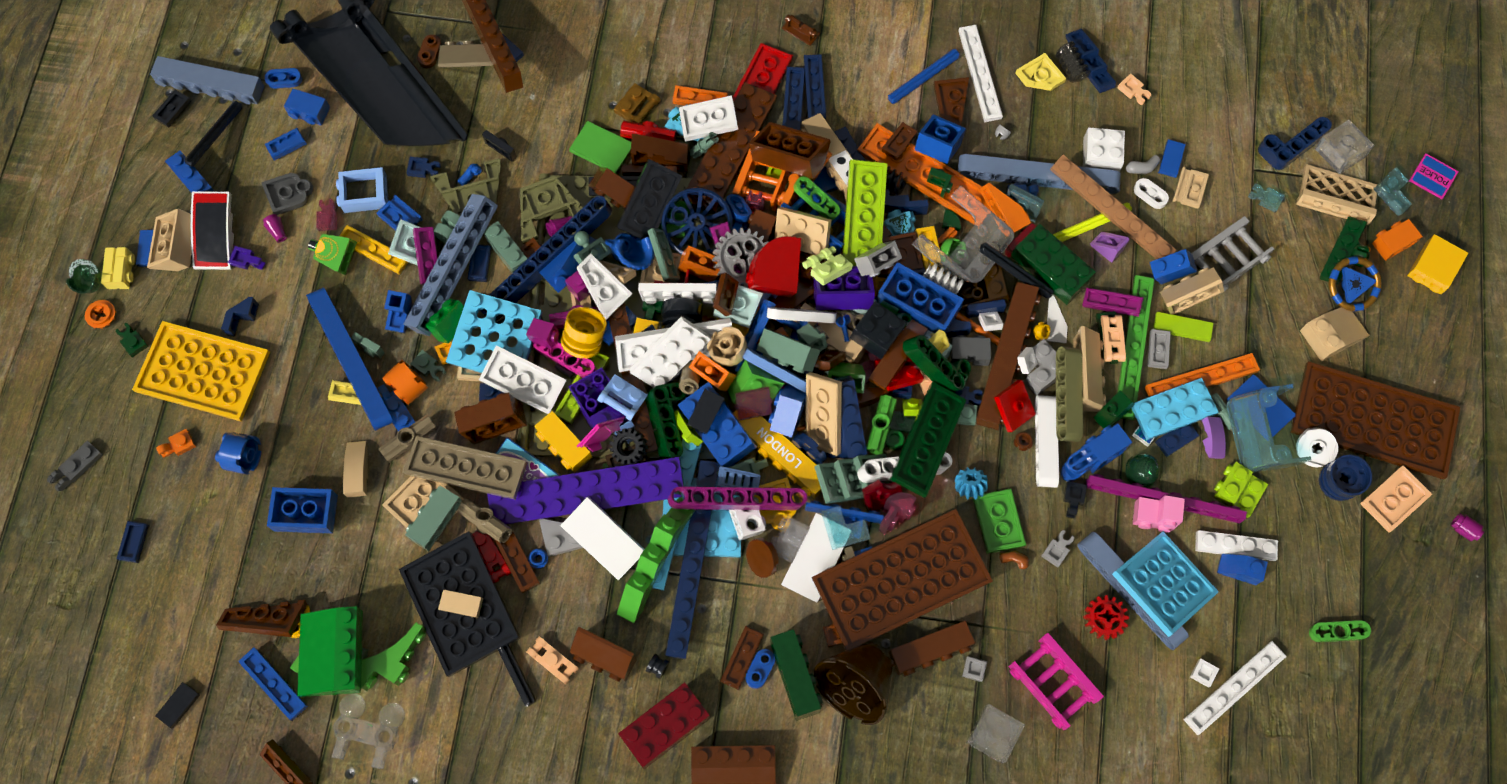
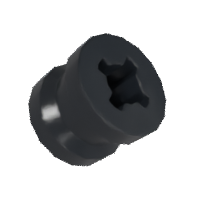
M655 653L645 671L654 673L656 678L661 679L670 661L667 659L662 660Z

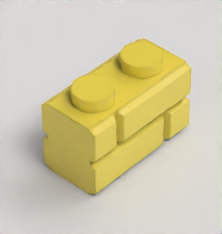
M105 248L101 284L107 289L130 288V282H133L134 278L132 265H135L136 259L135 255L128 248Z

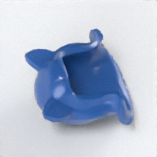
M621 233L615 239L605 240V244L610 247L614 259L629 268L644 270L654 262V250L649 237L640 239L629 233Z

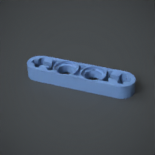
M746 348L743 355L745 360L806 393V379L767 359L763 355Z

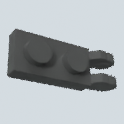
M87 440L58 467V470L53 471L48 476L47 481L50 484H54L65 475L66 477L62 478L55 486V489L60 492L72 482L74 483L103 454Z

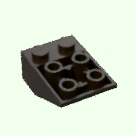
M995 262L950 274V278L954 275L957 276L956 282L961 279L964 280L962 287L956 294L964 299L960 310H966L968 305L1002 299L1005 300V303L1011 302L1004 270Z

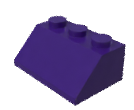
M852 266L851 271L824 286L814 278L816 310L869 309L874 303L875 290L873 279L869 275L861 276L857 266Z

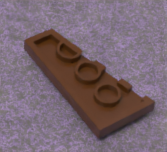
M298 600V603L293 604L287 601L280 602V605L275 606L262 604L257 608H251L250 606L227 608L222 613L216 626L219 630L292 637L301 619V614L304 613L308 604L306 600Z

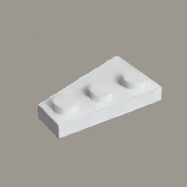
M592 254L577 266L581 278L600 313L606 320L632 295V292Z

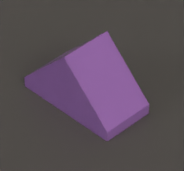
M1101 232L1090 245L1112 263L1124 250L1129 242V238Z

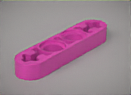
M559 342L554 343L552 349H547L544 346L533 343L538 353L582 378L597 370L594 363L588 358H577L574 364H567L568 359L575 356L567 353ZM557 348L562 349V352H561L560 355H558V356H553V355H552V353H553V351H554L555 349H557ZM581 364H582L584 367H586V368H589V367H590L591 370H590V371H587V370L584 371V369L581 367Z

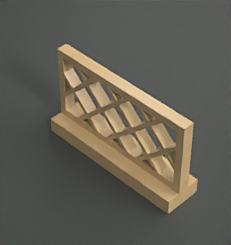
M1306 164L1300 195L1297 198L1296 205L1347 219L1349 216L1366 221L1367 225H1369L1377 212L1375 204L1378 185ZM1309 172L1315 173L1318 178L1312 179ZM1326 178H1333L1336 183L1331 185ZM1322 181L1326 187L1320 189L1316 182ZM1344 183H1350L1354 188L1349 190ZM1311 185L1315 191L1308 190L1306 187ZM1339 186L1344 192L1338 194L1334 188ZM1362 188L1371 189L1372 193L1367 195ZM1329 190L1333 196L1326 195L1324 192ZM1357 191L1362 198L1356 199L1352 193ZM1347 195L1352 202L1343 200L1342 197ZM1366 201L1370 207L1361 205L1360 202Z

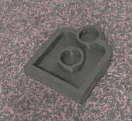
M288 173L261 182L272 212L277 215L303 207L307 203V196L313 192L312 183L306 179L300 180V177L295 173Z

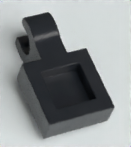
M1067 481L1063 502L1069 503L1066 517L1074 519L1075 515H1077L1078 505L1083 506L1087 485Z

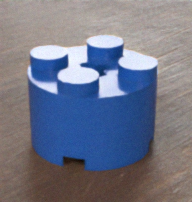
M226 432L222 437L220 449L216 452L215 460L219 462L223 470L248 475L250 474L249 471H254L259 464L261 451L258 450V445H261V442L256 436Z

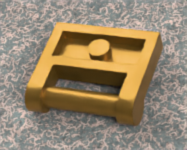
M634 83L614 107V113L629 122L642 124L645 116L661 100L656 94H652ZM647 99V104L643 107V109L638 113L637 116H634L636 111Z

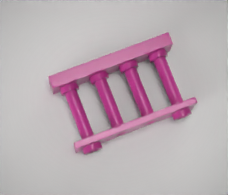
M1047 633L1039 640L1041 644L1037 651L1020 665L1014 661L1008 667L1011 669V675L1016 680L1020 679L1052 716L1051 720L1054 725L1059 729L1066 730L1071 726L1066 721L1087 702L1095 704L1104 696L1051 635ZM1050 654L1055 659L1054 664L1032 681L1025 671L1042 656ZM1064 670L1068 674V680L1046 698L1039 687L1057 671ZM1072 686H1078L1082 690V696L1060 714L1053 706V703Z

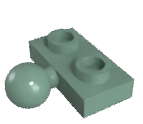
M578 231L574 236L575 243L584 247V249L574 255L578 264L590 254L600 261L611 253L602 237L590 244L587 232Z

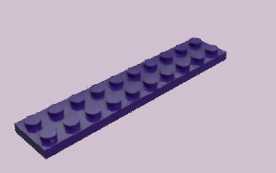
M680 457L523 481L521 482L516 500L488 493L487 496L489 508L493 511V516L504 524H512L570 515L588 496L602 509L667 500L674 488L684 487L681 459ZM679 494L673 495L674 498L682 497Z

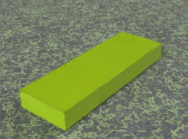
M1156 312L1153 329L1170 331V335L1210 342L1213 323Z

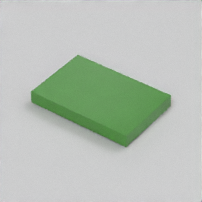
M587 121L569 150L571 153L599 167L608 168L615 174H618L631 153V142Z
M1012 489L986 493L983 497L978 496L976 500L973 498L987 554L1026 546Z

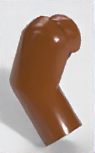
M1018 551L999 554L1001 563L1014 561L1018 563L1020 569H1026L1029 566L1028 557Z

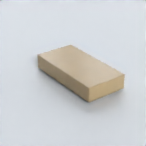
M443 590L438 610L478 618L483 598Z

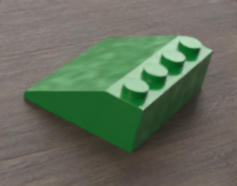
M357 606L338 607L301 614L298 697L361 693L363 611Z

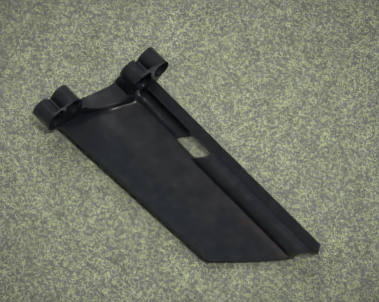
M338 0L342 10L308 24L297 10H291L286 13L283 21L276 20L270 25L269 29L278 42L281 44L293 42L383 144L432 146L450 144L449 141L451 140L467 141L468 132L370 10L375 0ZM392 51L401 64L389 66L380 53Z

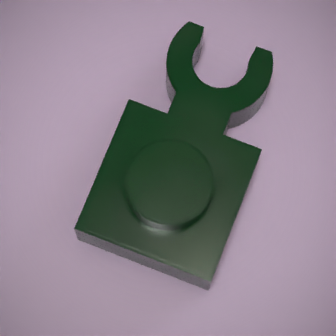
M124 323L126 331L121 332L117 328L116 333L123 338L120 340V343L133 358L149 346L136 330L133 332L132 327L128 323Z

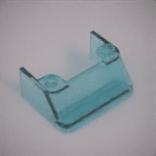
M1293 384L1255 390L1235 396L1227 402V411L1240 464L1253 472L1298 466L1312 460L1311 456L1293 459L1291 451L1287 446H1274L1265 408L1274 406L1277 402V395L1294 388Z

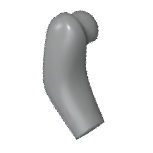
M1154 155L1147 162L1131 161L1127 164L1126 170L1128 173L1148 174L1155 169L1161 160L1157 155Z

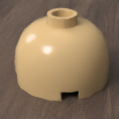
M724 327L722 328L723 331L713 333L711 340L708 342L707 349L716 363L724 367H732L743 361V355L748 347L746 339L739 329Z

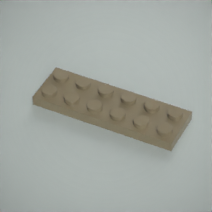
M416 436L403 473L516 500L527 462L526 460Z

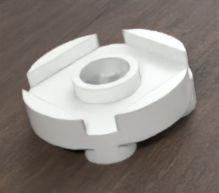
M1309 428L1297 440V455L1305 464L1311 467H1322L1336 458L1338 443L1335 437L1326 429ZM1316 443H1320L1319 445L1322 447V449L1317 450V452H1313V444L1316 445Z

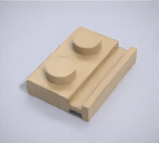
M1183 167L1173 202L1178 201L1181 202L1180 204L1199 209L1209 174L1192 169L1187 170Z

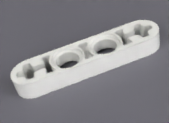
M768 307L767 318L836 323L837 313L776 307Z

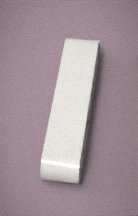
M1037 395L1035 398L1037 487L1057 488L1059 484L1058 438L1056 436V396Z
M946 452L941 461L942 465L939 466L936 475L942 474L952 465V458ZM899 456L867 460L858 469V478L864 483H872L878 479L880 482L889 481Z

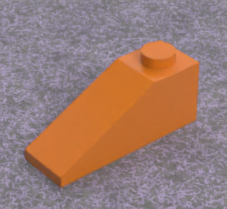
M991 183L979 189L1006 237L1031 223L1029 214L1023 207Z

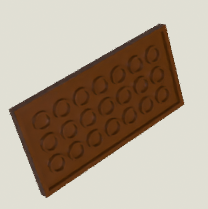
M1308 361L1305 365L1290 433L1300 436L1306 429L1323 428L1335 437L1339 448L1397 466L1403 465L1407 469L1444 480L1448 476L1460 407Z
M956 509L811 577L846 651L873 640L993 582Z

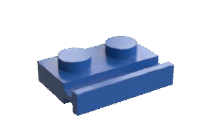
M396 195L376 213L378 217L395 231L400 219L414 225L423 220L417 212Z

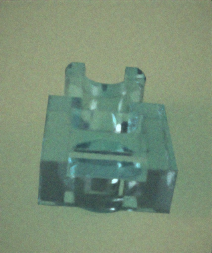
M1255 184L1252 188L1257 193L1251 191L1248 195L1251 199H1259L1258 205L1273 212L1278 210L1285 196L1269 187L1265 191L1259 184Z

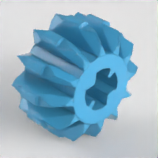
M968 467L965 471L960 470L955 477L956 491L959 492L960 497L966 496L967 500L970 497H973L975 500L978 496L983 497L984 492L988 489L987 475H984L983 470L977 471L976 467L973 470H970Z

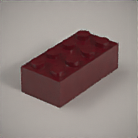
M684 682L618 734L642 768L646 769L709 720L710 715Z

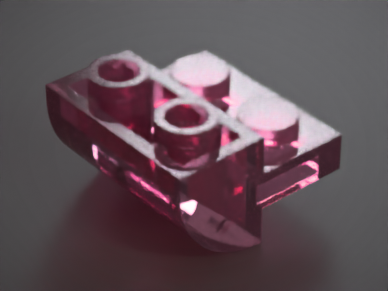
M902 492L891 495L885 502L883 511L887 514L882 520L878 531L885 535L888 530L892 532L898 523L897 521L903 523L905 519L909 521L917 507L915 505L917 498Z

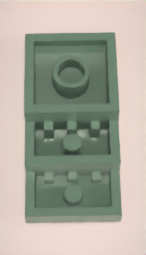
M886 454L856 456L853 459H842L834 463L816 465L814 468L825 503L864 498L862 489L872 483L862 482L857 476L858 469L867 460L887 458ZM891 480L881 481V483L883 484H889L893 482Z

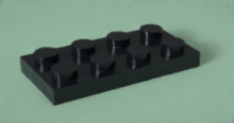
M648 159L616 227L640 239L649 237L648 230L651 228L658 229L662 221L664 209L672 199L682 175Z

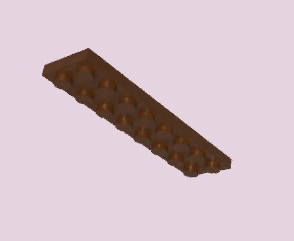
M748 83L743 84L734 101L739 130L717 134L714 139L716 137L719 138L718 142L707 150L687 189H708L724 199L750 149L749 142L754 138L756 131L761 130L777 100V95ZM698 195L688 196L690 203L697 207ZM703 196L701 209L705 210L713 199ZM718 202L711 209L710 213L715 214L720 207Z

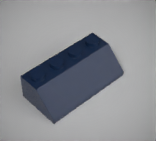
M851 375L832 378L842 382L841 454L837 456L827 452L825 454L829 458L846 459L867 455L855 381Z

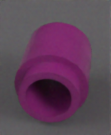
M1459 513L1450 525L1454 528V531L1469 541L1474 539L1477 541L1484 534L1482 530L1483 525L1466 514Z

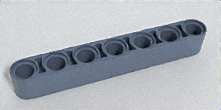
M1091 532L1077 544L1082 554L1169 649L1175 650L1189 637L1187 631L1182 626L1168 637L1112 574L1124 562L1097 533Z

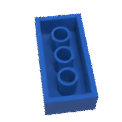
M898 262L882 285L877 296L878 302L881 303L884 300L898 308V313L910 314L912 316L911 320L913 319L933 333H936L938 330L947 332L964 301L962 297Z
M707 382L678 404L688 421L704 389L721 396L710 382ZM723 401L708 433L704 434L696 430L722 467L734 465L757 448V445L725 401Z

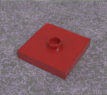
M1017 380L994 397L1007 432H1013L1036 415L1023 380Z

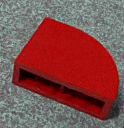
M791 236L779 237L763 246L751 261L749 272L746 275L748 288L757 292L784 297L795 295L798 286L801 238Z

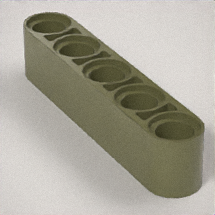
M1063 346L1059 347L1056 352V436L1060 441L1079 442L1083 436L1082 352L1079 348Z

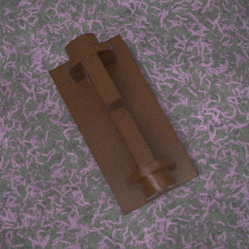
M788 14L786 16V23L782 29L811 46L820 35V32L798 20L794 15L790 16Z

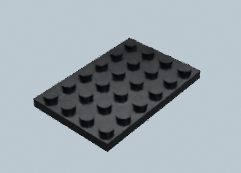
M470 531L399 569L446 677L458 673L520 639L519 633ZM443 590L482 597L483 602L479 617L475 618L438 610Z

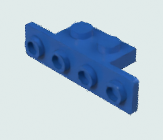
M819 501L806 502L805 511L824 514L825 518L852 530L849 538L861 539L863 521L883 524L885 517L877 511H869L867 513L861 512V509L854 507L843 509L841 508L842 506L837 504L826 506L822 505Z

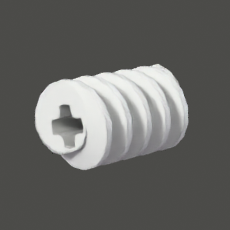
M937 263L932 266L929 265L922 276L957 294L964 280L961 279L956 282L957 276L954 275L950 278V271L943 274L944 268L941 267L937 270Z

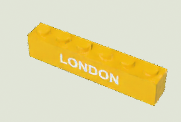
M740 405L734 412V415L757 445L758 453L765 459L768 457L773 462L774 468L778 471L782 470L786 473L788 480L793 484L797 483L806 492L807 497L812 496L815 499L822 492L814 468L816 464L785 436L770 431L771 424L754 409Z

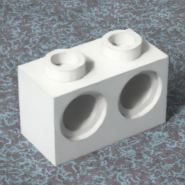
M753 495V499L759 503L758 499ZM740 496L734 498L736 502H742V498ZM729 510L739 541L760 535L766 530L765 518L760 515L759 510ZM748 521L754 523V530L747 526Z

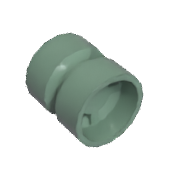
M447 210L441 218L442 223H438L434 228V236L446 244L460 216Z

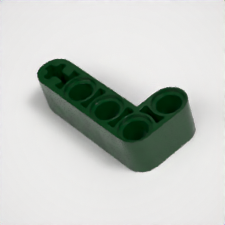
M919 335L903 342L905 354L932 382L951 392L964 388L971 372V365L967 359L963 358L949 362L924 335Z
M679 383L657 385L647 393L645 401L661 460L681 457L683 446L672 405L683 399L686 394L680 390Z

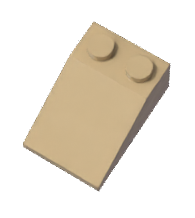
M1342 307L1311 320L1300 330L1321 362L1370 336L1355 314Z

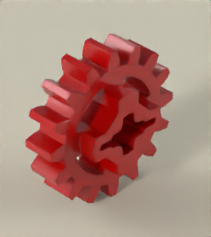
M1105 595L1102 600L1098 596L1095 598V601L1091 600L1089 602L1090 607L1085 608V611L1088 613L1083 616V619L1088 620L1085 627L1091 626L1092 629L1089 633L1096 632V638L1098 639L1102 635H1104L1105 640H1108L1110 635L1115 639L1117 638V633L1119 635L1124 633L1122 628L1128 627V624L1124 622L1129 619V616L1124 615L1127 608L1122 609L1121 605L1123 602L1121 601L1117 604L1115 602L1116 597L1109 600L1108 595ZM1101 605L1100 612L1094 613L1096 607ZM1106 614V617L1110 618V620L1107 621L1102 616ZM1118 622L1117 627L1111 630L1112 624Z

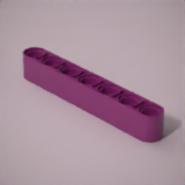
M676 487L668 496V504L674 509L798 510L807 501L806 492L800 488ZM674 494H679V495H681L682 498H683V501H682V502H677V501L674 499L673 495H674ZM695 494L700 495V496L702 497L703 501H702V502H697V501H695L694 495H695ZM716 494L720 495L722 502L715 501L713 496ZM739 495L742 498V502H736L733 496ZM753 495H758L762 500L761 503H757L753 499ZM773 495L779 496L781 503H776L773 500ZM792 496L799 497L800 503L794 502Z

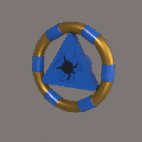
M1357 256L1347 257L1332 269L1329 277V292L1338 306L1348 311H1361L1370 307L1378 298L1381 291V277L1378 269L1369 260ZM1361 264L1368 269L1373 278L1345 266ZM1341 269L1343 275L1341 287L1345 291L1346 302L1336 289V280ZM1374 284L1370 297L1365 302L1349 304Z

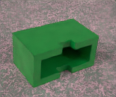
M449 299L442 304L441 309L430 317L429 322L425 326L439 342L449 344L454 338L464 305L458 300Z

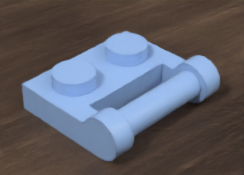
M614 374L597 400L608 404L631 421L648 394Z

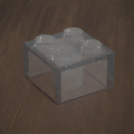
M1348 120L1322 136L1315 150L1338 174H1341L1364 159L1374 147V144Z
M987 704L966 743L1003 764L1007 762L1025 724Z

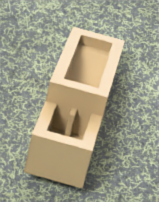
M367 441L349 442L346 446L344 458L343 494L347 498L367 496Z

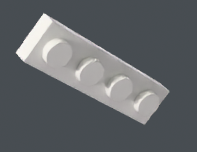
M1198 530L1196 532L1195 551L1213 554L1246 555L1261 560L1276 561L1278 540Z

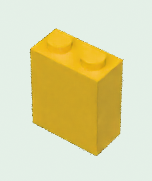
M1434 234L1425 243L1407 276L1415 282L1425 285L1431 291L1442 294L1450 287L1468 252Z

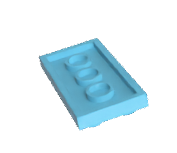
M1202 378L1135 402V405L1131 408L1146 440L1219 413Z

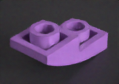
M1207 416L1202 419L1208 436L1203 440L1205 451L1209 458L1223 459L1225 458L1226 442L1222 420L1220 417Z

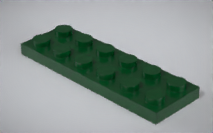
M935 382L930 384L891 474V481L923 498L928 495L966 399Z

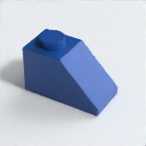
M1221 554L1217 573L1257 585L1264 581L1268 562L1246 555Z

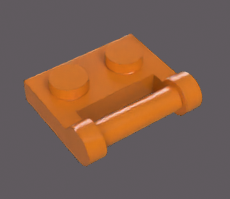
M797 174L789 176V186L786 192H782L779 199L781 202L780 207L783 202L791 207L797 201L799 195L793 188L794 183L799 178Z

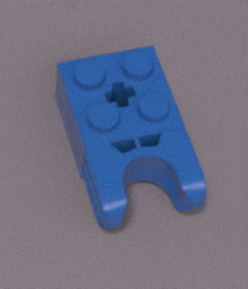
M1119 424L1113 427L1108 425L1101 431V434L1097 437L1094 435L1089 438L1081 449L1067 459L1060 470V475L1065 481L1074 482L1089 471L1093 474L1123 454L1132 444V441Z

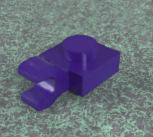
M237 246L234 247L228 261L231 266L248 270L249 265L263 270L266 264L262 262V258L254 256L255 253L252 250Z

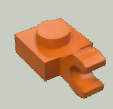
M184 429L168 437L170 443L161 444L156 449L159 455L165 458L173 452L179 456L195 448L196 445L189 431Z

